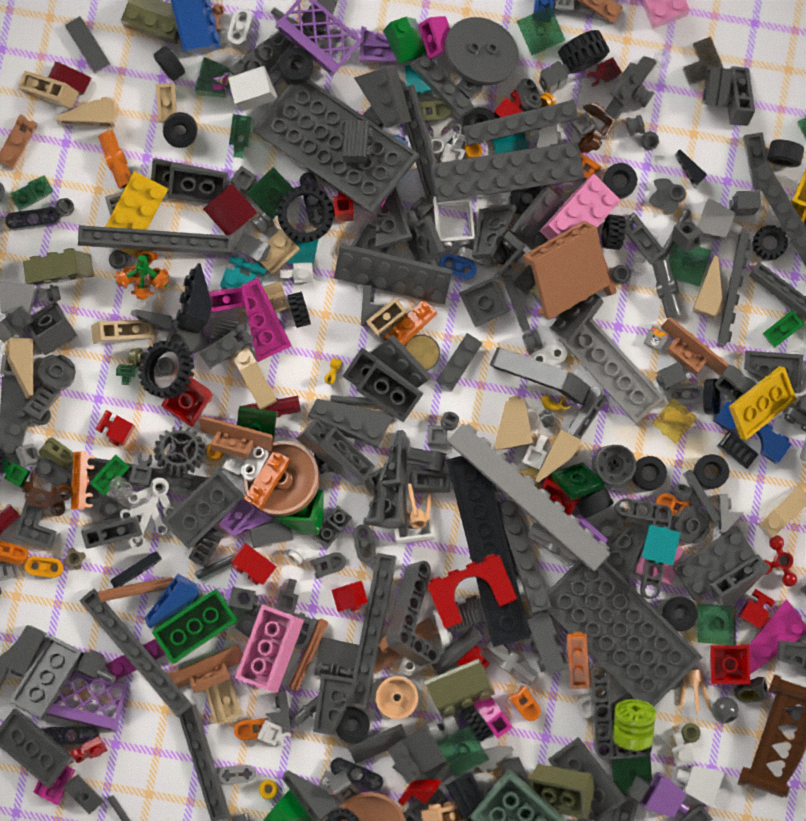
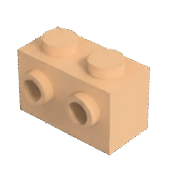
M453 801L442 803V807L440 804L429 805L428 810L421 811L423 821H467V819L462 820Z

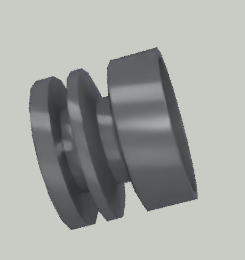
M612 444L604 446L594 454L592 459V471L607 485H620L627 482L633 477L636 470L634 454L623 445ZM614 460V464H617V466L611 470V466L608 463Z

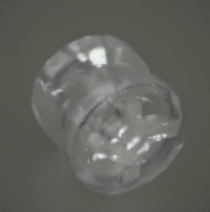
M116 477L110 482L109 489L119 500H126L132 495L133 487L123 477Z

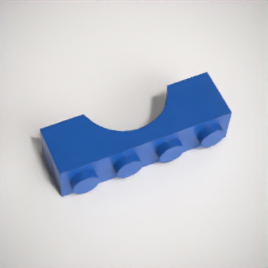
M733 400L731 402L726 401L713 419V422L726 431L736 428L729 406L734 403ZM766 424L756 432L761 442L760 454L774 464H778L792 444L788 442V437L781 433L779 435L772 431L773 427Z

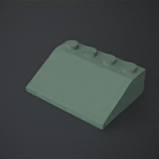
M510 769L494 784L470 816L474 821H568Z

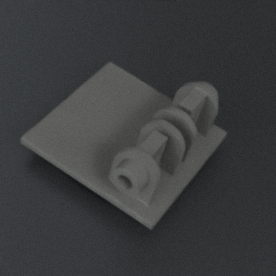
M322 637L314 675L329 674L353 678L359 645Z

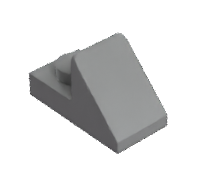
M728 493L717 495L718 515L720 517L719 533H725L744 513H729L732 504L731 498H728Z

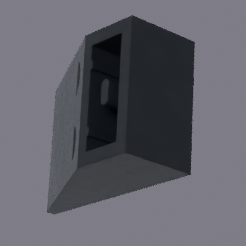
M200 263L194 269L191 268L189 275H186L184 278L183 286L186 287L179 299V303L182 305L175 317V320L178 321L176 328L197 334L209 322L212 301Z

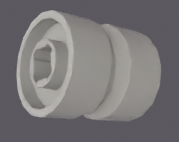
M453 714L443 716L441 721L436 719L427 723L432 737L438 746L447 743V739L454 740L462 736Z

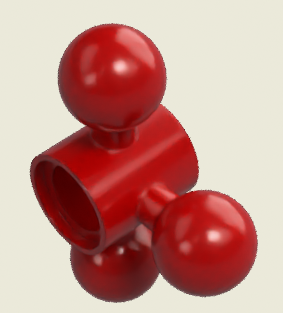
M775 535L773 538H770L769 546L771 549L776 550L777 554L772 562L764 560L770 567L764 575L770 574L773 568L776 567L784 572L782 576L783 584L787 587H793L798 581L797 575L789 569L793 565V557L790 553L783 552L784 539L779 535ZM781 556H785L788 560L787 565L784 567L779 564Z

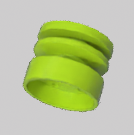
M631 699L618 703L615 707L614 742L628 750H644L650 747L654 740L655 708L642 700Z

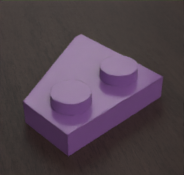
M361 26L360 38L363 41L360 43L359 62L397 64V59L387 39L378 33L374 34L368 31L367 27Z
M243 498L225 515L219 525L234 537L262 525L272 518L246 502Z

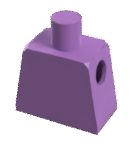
M656 772L648 791L639 803L648 810L671 818L675 817L677 812L685 815L689 809V805L683 802L686 793L659 772Z

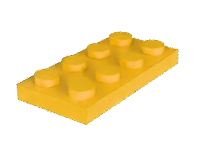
M134 171L105 227L147 230L168 188ZM120 249L131 256H134L136 252L135 249Z
M779 366L729 406L742 440L749 439L797 400L785 367Z

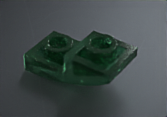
M45 175L28 182L26 186L10 193V197L18 211H21L53 193V189Z

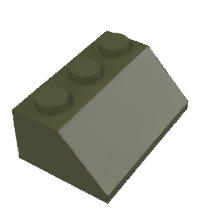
M129 0L120 19L123 26L176 45L179 33L171 3L163 0Z
M479 659L425 681L431 698L442 716L451 715L458 709L470 707L473 703L487 700L496 694L490 675Z
M537 764L529 777L530 787L560 814L588 819L594 792L592 774Z

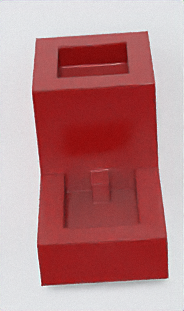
M415 779L404 790L397 803L404 806L413 795L426 804L435 793L441 781L438 779Z

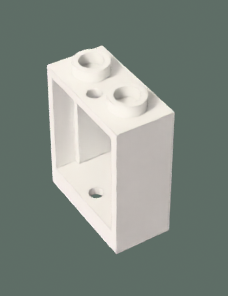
M434 196L435 228L443 247H451L455 243H460V246L471 245L475 238L472 198L437 203L436 196ZM467 205L469 236L441 238L439 207Z

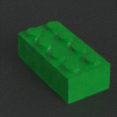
M215 588L151 633L171 663L176 664L238 622L239 619L218 588Z

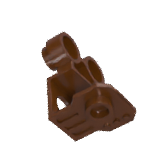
M590 103L583 106L587 113L601 120L604 125L600 132L597 130L587 132L579 141V151L588 154L591 150L597 151L602 145L601 140L606 138L615 122V119L609 116L604 107L599 103Z
M32 471L29 481H25L22 492L25 493V503L47 510L50 507V512L54 516L63 515L66 510L64 501L72 496L71 486L67 483H62L57 488L52 486L50 492L33 487L35 471ZM36 494H43L45 500L43 502H36L34 496Z

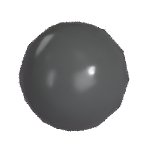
M722 697L713 703L712 714L716 721L721 724H728L737 719L739 708L733 699Z

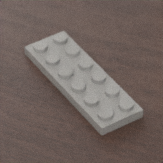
M593 319L586 321L583 326L585 329L581 334L576 335L574 338L575 343L572 347L559 338L561 343L635 424L665 399Z

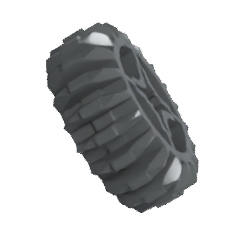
M180 426L179 430L172 427V432L165 430V436L159 435L160 441H155L156 447L153 451L156 454L154 459L158 461L157 466L162 467L163 472L169 470L170 476L176 472L179 478L180 473L184 472V475L187 477L188 471L194 474V467L200 469L201 464L199 462H204L203 456L206 455V450L204 449L205 443L201 442L202 437L197 436L196 431L190 433L189 427L184 431L183 427ZM168 444H171L172 449L168 451L167 455H164L165 448ZM176 448H177V450H181V451L183 450V454H182V453H179V451H178V453H177V452H176ZM192 448H195V454L189 460L187 454L191 452Z

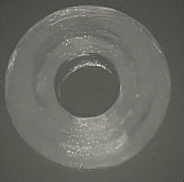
M664 49L656 51L653 59L657 61L655 66L658 68L668 67L672 61L670 52ZM659 57H664L665 62H660Z

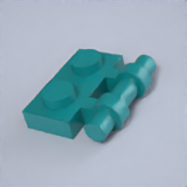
M231 256L229 263L234 264L235 268L234 270L226 268L220 282V287H241V285L255 279L257 274L265 276L267 269L260 267V264L244 261L245 259L242 257L236 258ZM241 268L251 271L250 276L240 273Z

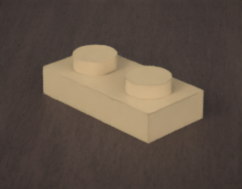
M175 83L156 84L159 123H164L171 114L177 112Z

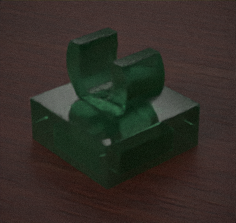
M119 364L116 368V376H122L121 385H129L131 377H135L138 373V367L133 365Z

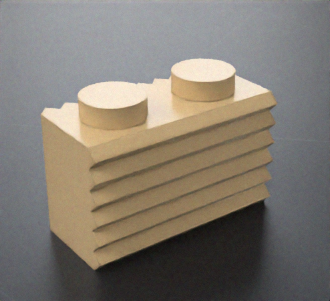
M395 297L366 321V325L379 338L386 330L388 331L391 326H394V323L400 321V318L403 319V316H406V309Z

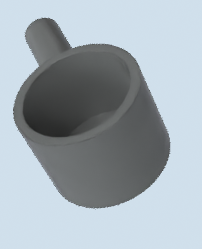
M92 649L89 652L84 651L76 668L77 670L97 679L102 678L110 683L115 681L114 675L104 671L107 660L103 659L105 655Z

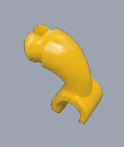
M337 358L331 360L329 366L331 368L324 377V381L327 384L335 382L337 370H340L342 360Z
M549 395L541 397L542 405L547 410L559 411L570 408V406H562V401L568 398H562L559 403H555L550 399Z

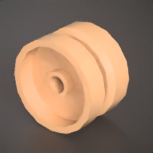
M392 676L385 679L376 691L378 709L383 715L391 719L408 717L414 712L418 704V692L411 680L403 676ZM395 694L401 696L399 701L394 700L393 696Z

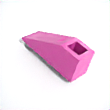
M492 697L473 703L497 739L513 728Z

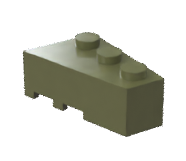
M67 248L63 250V253L49 252L46 253L47 256L45 257L31 256L29 257L30 260L23 261L26 284L43 285L56 283L58 280L67 278L75 280L76 276L81 275L94 277L91 254L76 251L75 248Z

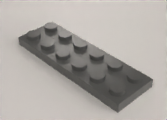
M341 243L334 279L368 285L372 288L445 305L453 270Z

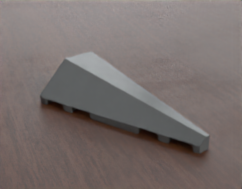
M403 430L396 431L395 443L390 447L389 459L384 463L375 487L374 499L370 501L368 515L363 519L365 525L387 529L407 527L406 432Z

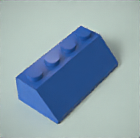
M170 0L183 51L203 56L221 49V38L216 29L215 16L212 14L211 0Z

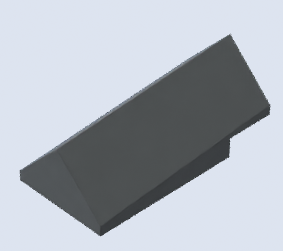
M153 158L151 180L168 188L166 194H168L170 199L208 204L227 188L228 173Z
M363 347L342 376L358 387L356 391L402 422L406 420L424 394Z
M317 418L295 438L355 488L364 483L376 467L335 426L329 431Z

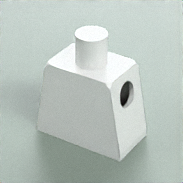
M691 765L689 773L678 769L675 780L684 783L683 792L713 808L725 772Z

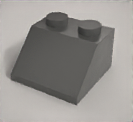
M52 303L31 316L33 321L27 325L33 340L44 355L54 352L58 347L77 336L73 326L58 303Z

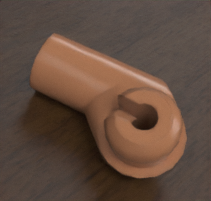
M217 4L211 9L216 19L217 32L221 30L218 21L225 12L222 4Z

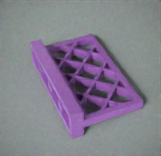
M296 0L276 23L275 28L298 48L307 51L312 60L333 77L363 40L316 0H308L311 2L310 10H301L300 2L302 0ZM314 12L324 13L326 22H315ZM298 13L299 24H291L287 17L290 14ZM301 13H312L313 23H302ZM326 25L327 35L317 36L316 26ZM329 25H338L340 27V34L330 35ZM313 26L314 36L304 35L302 27ZM341 37L342 48H331L330 38ZM344 37H352L356 41L354 46L344 47ZM328 38V48L321 49L318 47L317 39ZM332 51H342L343 59L339 63L332 58Z
M72 672L70 676H73V678L68 679L65 685L69 683L74 693L64 698L60 692L62 700L53 703L47 715L117 732L128 685L117 682L110 683L101 678L97 679L92 676ZM81 678L86 686L76 691L71 682ZM97 682L102 683L105 690L94 695L90 686ZM115 687L122 688L121 696L113 700L109 691ZM88 688L93 697L82 702L78 693ZM107 692L112 702L101 707L97 698ZM76 695L81 704L71 708L66 700ZM95 699L100 709L93 713L88 712L85 705ZM114 704L117 709L115 718L108 717L104 709Z

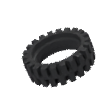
M298 186L288 191L281 199L277 212L278 222L284 233L290 238L299 242H312L322 238L331 228L334 219V208L330 198L322 190L313 186ZM302 195L317 198L325 211L321 226L309 233L295 230L289 224L287 218V209L290 203L296 197Z
M166 340L159 341V343L155 342L153 347L149 346L147 348L149 353H143L142 356L145 359H140L139 363L142 364V366H138V371L142 372L138 374L139 379H142L140 384L144 386L143 389L156 397L164 399L176 398L177 395L183 394L182 390L186 391L188 389L186 384H191L192 382L189 377L194 376V373L191 372V370L195 369V366L191 364L194 360L190 357L191 353L187 351V348L180 344ZM173 352L176 354L179 362L178 374L169 386L160 388L154 379L156 362L163 354Z

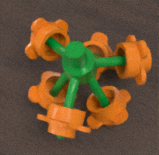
M141 250L135 254V257L138 259L136 266H126L122 271H116L117 276L114 278L116 280L115 283L120 287L124 286L125 289L128 284L135 283V291H131V294L136 295L137 299L144 300L148 299V296L154 295V292H150V286L144 285V276L149 274V284L155 286L154 290L156 291L160 288L163 290L168 286L170 275L167 269L150 268L153 260L158 258L156 252Z

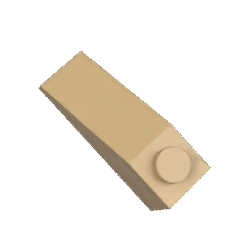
M26 70L18 85V88L67 109H72L79 92L66 83Z
M101 97V100L95 99L56 116V120L59 124L116 127L117 104L112 98Z
M714 255L692 308V311L712 319L716 315H720L723 308L721 304L722 290L719 259L716 255Z
M141 320L99 321L91 325L93 344H111L155 338L154 327Z
M9 338L7 344H4V355H7V361L26 399H31L33 396V339Z
M249 347L231 355L259 409H264L277 402Z
M560 430L534 480L537 484L571 460L574 455L578 456L582 449V446L579 445L581 440Z
M799 485L759 521L757 525L769 538H773L806 506V492Z

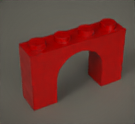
M494 554L483 558L484 562L479 564L476 561L465 565L466 569L460 572L458 569L452 570L443 579L438 576L429 580L431 584H428L427 587L445 629L463 622L454 596L457 586L467 578L477 577L485 580L490 585L499 607L517 600L499 555L496 557Z

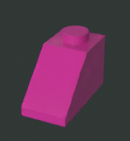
M446 16L429 17L419 23L418 27L428 57L432 60L445 51V39L450 31Z
M241 287L209 291L212 301L211 312L245 306Z

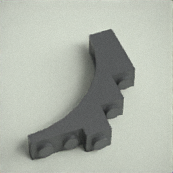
M26 625L19 639L9 650L0 656V688L9 669H11L10 673L18 677L26 674L35 660L47 632L32 625Z

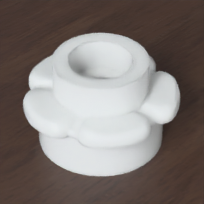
M298 547L290 549L291 552L288 554V557L294 563L300 565L303 561H306L304 557L306 554Z

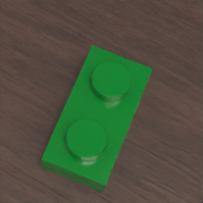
M791 310L763 332L762 335L775 348L801 328L804 323L794 310Z
M115 454L90 484L102 495L106 496L131 467Z

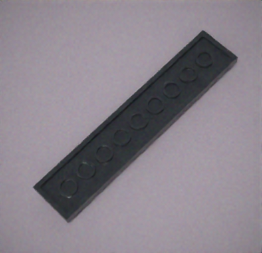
M463 456L446 459L471 561H476L479 564L484 562L483 558L494 554L496 557L499 555L517 597V600L499 607L490 585L485 580L476 577L492 645L497 647L530 639L531 636L492 482Z

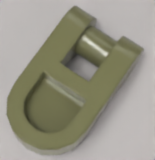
M442 100L419 102L425 123L446 120L451 114V110ZM426 109H432V114L427 115Z
M48 438L45 445L39 449V454L42 457L49 458L62 467H70L73 463V452L54 438Z

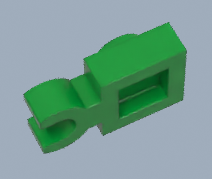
M3 461L6 464V467L2 468L4 472L1 473H6L4 479L22 488L31 471L16 462H12L10 466L8 461Z

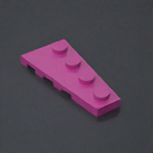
M257 277L241 285L251 335L254 338L253 344L257 362L291 347L292 344L259 278Z
M787 599L772 615L766 626L749 643L750 675L777 655L778 640L797 641L806 634V624Z

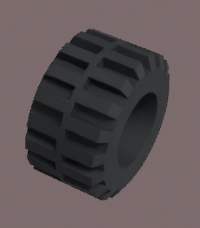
M591 30L565 43L559 49L558 55L562 63L568 67L570 74H575L602 61L609 54L610 49L600 30Z

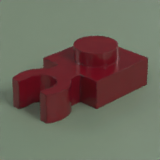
M612 57L597 65L596 69L598 71H591L586 77L587 79L595 77L596 81L591 86L596 87L600 80L603 79L606 84L622 75V71Z

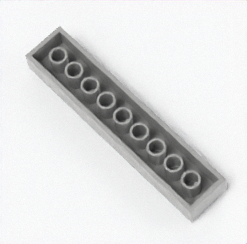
M462 423L447 440L448 444L592 572L595 571L610 554L607 551L609 547L601 540L597 542L592 538L594 534L586 527L582 529L578 525L580 521L572 514L570 516L566 515L563 512L565 508L557 501L553 503L549 500L550 495L542 488L538 490L534 486L535 481L528 475L526 477L522 476L519 473L521 469L513 462L509 464L505 461L506 456L498 449L495 452L491 448V443L484 436L479 438L476 435L477 430L469 423L467 426Z

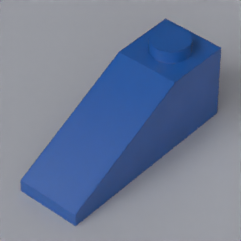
M177 573L144 619L147 627L152 628L186 609L192 602H195L200 592L197 584Z

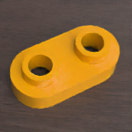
M31 556L25 562V570L30 575L57 578L62 575L64 565L62 561L56 558ZM34 562H37L39 565L36 570L32 568ZM54 564H56L58 567L56 572H53L51 570V567Z

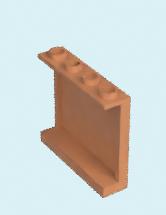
M583 221L523 255L524 261L532 266L542 308L537 312L548 320L555 318L558 314L572 308L575 304L586 300L589 296L610 285L597 227L587 221Z

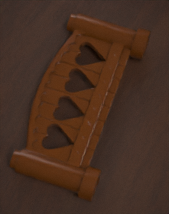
M774 674L768 692L775 694L751 769L743 766L737 785L743 787L747 785L781 798H787L791 788L787 786V783L798 768L806 751V687L781 679L782 676ZM795 705L803 706V712L800 713L801 719L799 721L793 720L785 708ZM791 723L796 724L795 737L791 740L788 739L779 726ZM789 742L791 748L787 750L788 757L782 758L772 745ZM781 760L785 763L784 768L781 769L782 775L775 776L766 763Z

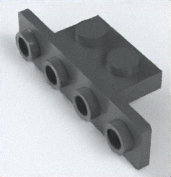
M642 56L637 65L630 62L609 93L613 96V99L605 111L615 119V122L656 65L657 61L655 59Z

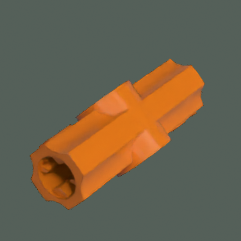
M105 131L97 137L119 189L126 187L131 178L127 166L128 162L122 148L118 145L113 131Z

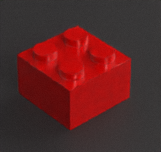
M245 542L230 560L233 563L232 568L240 574L243 572L249 575L247 577L248 580L255 585L259 583L264 585L277 568L275 564Z

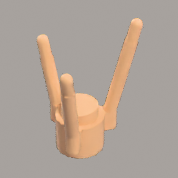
M408 484L412 505L411 514L407 507L409 526L421 529L426 526V522L430 521L429 514L433 493L428 495L426 512L424 513L422 509L416 508L412 485Z
M690 670L683 677L679 705H683L688 682V686H693L696 713L699 714L698 686L701 685L707 709H711L704 683V675H701V670Z

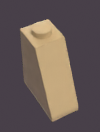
M512 396L508 398L509 401L505 402L494 444V451L533 444L525 398L520 399V396Z

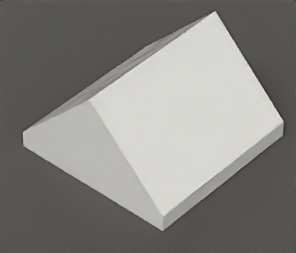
M265 66L229 77L234 103L242 111L278 99Z
M431 510L429 514L430 521L426 522V526L421 529L409 526L408 517L407 527L394 528L396 544L435 540Z

